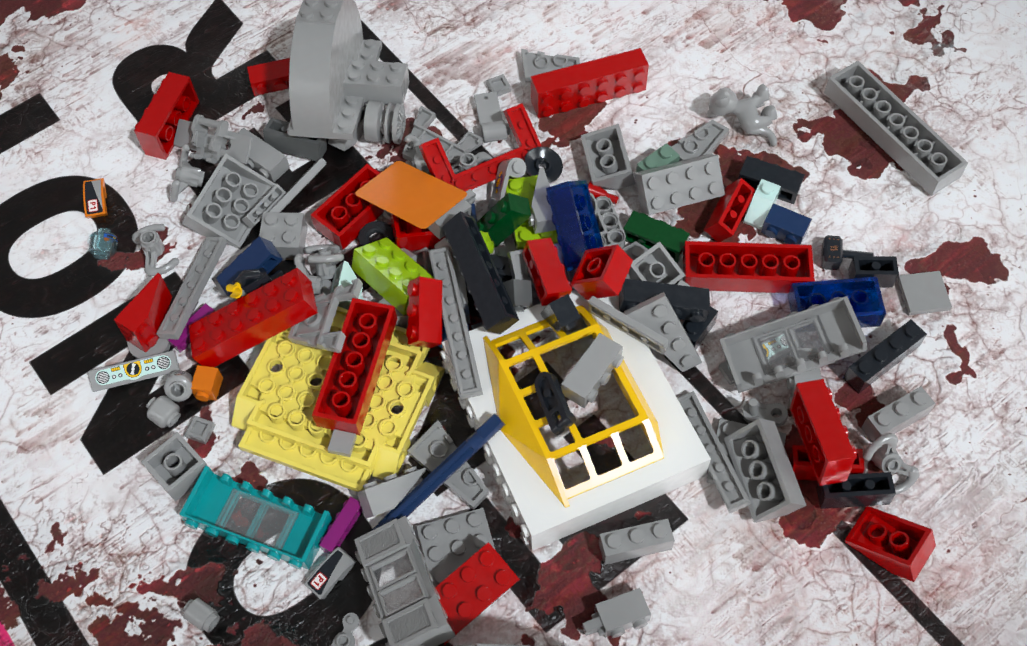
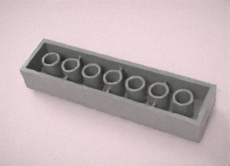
M859 61L829 77L824 93L931 196L962 176L968 162Z

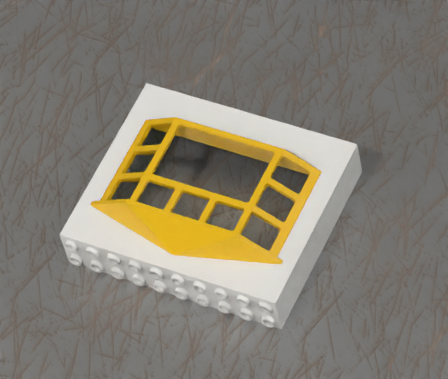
M573 290L569 296L577 311L583 317L587 328L567 335L563 330L557 332L541 316L540 313L546 307L542 306L541 303L524 309V312H517L519 321L502 334L489 332L483 326L469 331L483 395L462 400L458 397L462 409L467 411V420L470 427H474L475 431L494 413L505 423V426L483 446L485 450L484 456L487 464L493 467V476L497 485L501 484L503 489L502 496L506 505L510 504L513 511L511 515L516 525L520 524L522 531L520 535L525 546L529 544L532 551L705 477L711 460L649 347L590 313L589 300H585L576 290ZM619 295L598 298L619 310ZM551 327L559 337L557 340L535 347L528 335ZM601 333L623 346V361L618 368L614 367L611 372L635 417L586 438L581 437L574 423L568 429L575 442L550 452L539 430L540 427L548 425L546 417L534 420L524 400V397L536 393L535 386L531 385L524 389H519L509 367L533 358L540 373L548 372L540 356L541 354L591 334L595 340L598 334ZM521 339L529 350L512 358L504 359L497 348ZM446 340L442 342L443 351H440L443 359L442 365L445 368L446 374H450L453 390L458 391L459 394L449 343ZM640 424L653 452L629 462L618 433ZM611 437L621 461V466L597 475L586 447ZM578 450L581 453L590 478L565 489L554 460Z

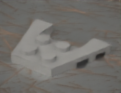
M423 106L419 108V114L414 121L411 135H415L422 144L439 138L450 165L456 162L463 153H470L483 144V138L470 131L465 134L458 144H455L427 129L436 119V114ZM412 142L405 144L402 155L403 158L412 162L417 152Z
M356 278L351 280V285L346 287L340 285L335 287L334 292L328 295L322 293L315 296L318 313L292 326L288 339L295 344L341 353L346 335L342 331L330 332V328L339 302L359 298L363 285L361 280Z

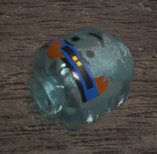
M98 229V231L90 235L89 252L96 259H110L117 251V236L111 233L110 229Z

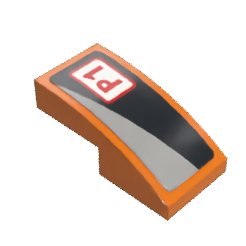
M104 178L83 181L85 217L89 219L108 215Z

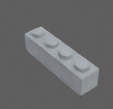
M276 184L244 216L242 221L250 228L254 227L262 219L263 212H268L286 192Z

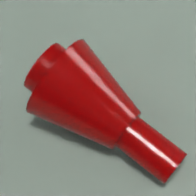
M591 180L589 184H584L583 189L592 193L595 199L599 196H606L610 198L612 203L617 204L619 196L607 193L600 186L593 185Z

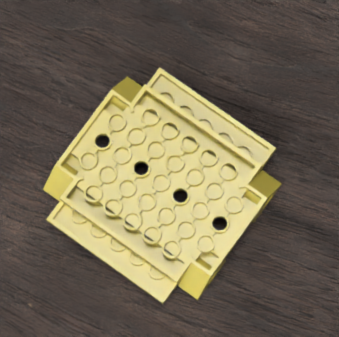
M337 307L330 332L342 330L348 312L347 309ZM395 325L360 436L357 435L351 457L328 453L327 449L334 430L317 427L312 417L334 352L292 343L288 339L291 327L267 339L236 397L231 425L246 431L238 445L239 449L356 492L364 490L363 485L368 483L371 474L373 477L383 481L384 477L395 473L398 475L407 456V450L411 447L410 436L423 407H429L445 371L443 367L424 362L430 348L408 345L407 329ZM276 364L283 366L278 372L271 371L272 367ZM315 378L322 379L321 384L317 386L311 385V381ZM399 405L403 407V411L399 414L391 412L394 406Z

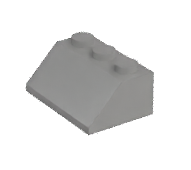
M619 124L581 135L593 185L618 190L636 184Z

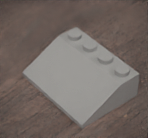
M225 153L182 224L205 237H225L228 242L227 245L240 249L252 229L242 219L276 184Z

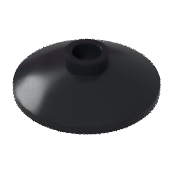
M548 147L533 148L524 159L528 176L538 175L539 166H542L545 169L544 171L549 183L556 181L563 170L560 156Z

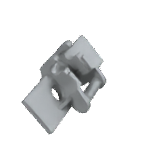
M197 114L193 122L179 119L174 145L182 147L184 144H187L190 150L196 151L195 153H190L189 156L191 158L206 159L209 163H220L226 153L239 162L247 164L253 137L228 131L229 124L225 120L216 121ZM209 127L216 129L215 135L207 133ZM228 140L231 141V147L229 148V150H227L225 147L226 142Z

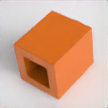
M197 365L191 387L196 399L200 401L217 400L223 380L220 370L214 367Z

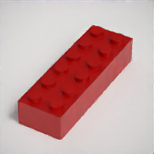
M638 48L531 76L532 105L537 117L542 118L586 107L591 104L605 102L606 100L621 98L625 95L639 93L646 90L649 64L642 49Z
M685 241L683 273L685 276L683 281L691 287L707 288L709 291L810 294L815 282L812 245Z
M296 268L190 324L189 333L192 358L202 366L216 367L317 314L318 311L311 280Z
M352 298L341 330L346 335L341 353H333L312 413L317 427L341 430L360 436L398 319L395 306Z

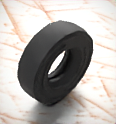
M382 221L367 223L358 235L360 247L371 243L369 237L374 233H381L384 235V238L387 237L395 243L393 229Z

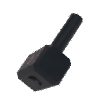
M827 235L822 243V267L828 270H838L843 258L853 259V256H874V253L843 250V240L840 236Z

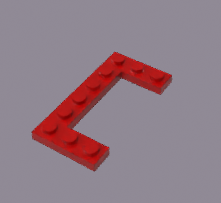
M523 103L503 111L519 148L455 174L439 138H435L418 146L431 176L466 192L469 189L473 190L494 181L502 161L516 157L524 161L525 156L531 149L542 147Z

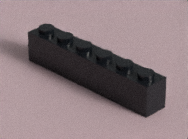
M460 211L442 226L446 234L445 238L450 243L453 250L452 254L459 264L460 273L467 283V290L472 295L475 302L474 306L483 320V327L489 332L502 334L519 321L518 315L474 217Z

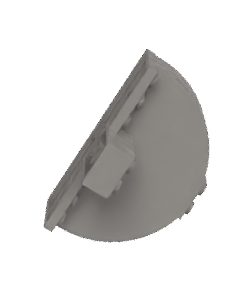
M303 0L295 19L290 54L289 98L291 120L287 128L289 136L353 140L364 104H367L369 100L382 101L384 105H388L389 102H393L394 105L397 103L404 104L409 86L408 64L378 61L382 49V41L373 39L363 40L360 14L354 0Z

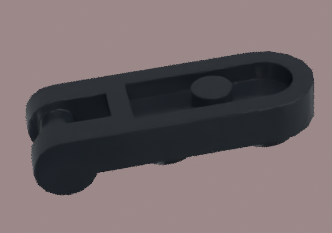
M549 372L539 373L534 384L536 393L551 431L555 435H560L565 431L566 426L570 427L576 423V417L570 412L557 377Z

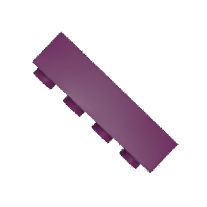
M205 303L189 318L178 340L168 339L170 345L179 353L185 350L191 343L189 325L215 312V310Z
M350 496L344 502L343 509L337 513L334 523L328 527L327 534L319 542L321 550L331 554L337 547L341 546L363 511L360 501Z

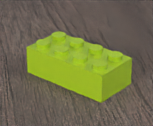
M538 175L509 179L505 195L511 193L528 198L531 210ZM528 219L513 232L516 251L523 250L527 240L551 238L553 244L559 243L556 230L535 234L533 227L528 224Z
M387 237L354 249L352 270L392 306H395L403 316L407 314V307L409 305V295L407 294L409 281L419 276L434 279L431 274Z

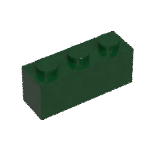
M507 193L476 222L480 231L488 232L494 247L501 244L531 216L529 199Z
M634 210L623 228L626 242L632 244L636 241L647 249L661 242L676 263L680 261L685 241H689L690 233L684 229L673 227L662 220H656L645 213H639Z

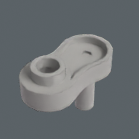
M752 398L743 408V418L748 424L761 418L774 421L776 427H779L787 422L788 411L780 403L762 404L757 399ZM775 414H778V415H780L781 417H779V418H774V417H772V416L775 415Z

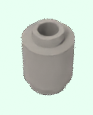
M200 598L189 600L183 608V618L201 631H212L220 620L217 611Z

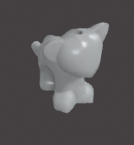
M764 84L757 88V91L753 93L751 98L738 100L736 94L726 87L720 88L710 97L709 110L706 113L708 117L712 118L733 113L738 117L740 126L746 133L751 135L763 134L768 137L771 146L777 145L775 134L768 128L769 125L773 124L772 121L777 119L775 106H766L762 110L761 115L757 111V108L764 106V102L769 100L770 94Z

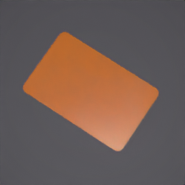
M396 161L357 190L355 195L421 229H425L467 196V192L402 161Z

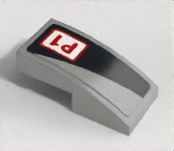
M337 547L311 574L304 585L319 599H325L338 580L344 579L356 561L341 547Z

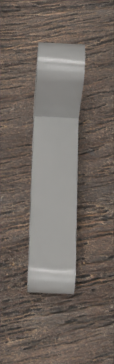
M606 196L596 198L598 206L596 225L600 233L566 241L569 245L573 267L579 266L585 250L594 249V246L600 248L618 244L622 249L625 247V232L610 198Z

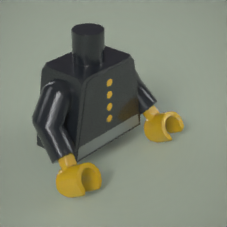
M264 268L243 270L232 284L226 286V290L232 292L231 298L237 299L281 277L284 273L280 269L270 276Z

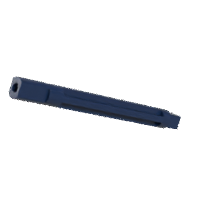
M494 413L399 502L394 509L383 517L372 530L394 519L398 520L404 516L408 517L501 430L505 423Z

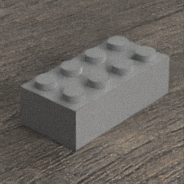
M706 154L634 173L641 212L647 215L725 195L718 155Z

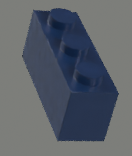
M259 236L216 279L226 295L230 297L232 292L227 291L226 286L232 284L243 270L264 268L269 273L283 258L271 241Z

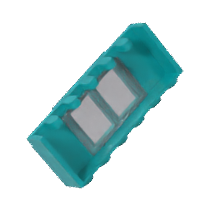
M208 466L204 467L179 514L185 521L184 524L189 528L195 530L201 528L210 536L217 537L220 535L226 537L225 540L233 545L241 543L254 553L262 551L267 553V557L275 561L282 559L287 561L288 565L293 568L301 569L302 567L308 570L320 548L319 542L326 535L332 521L329 511L324 510L323 514L315 512L311 505L305 504L302 507L295 504L287 496L281 499L275 497L268 489L264 488L263 491L256 490L247 481H243L240 484L233 481L232 477L228 474L216 475Z

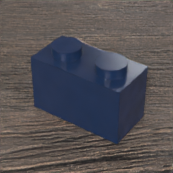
M773 203L763 223L761 233L786 244L801 245L812 219Z

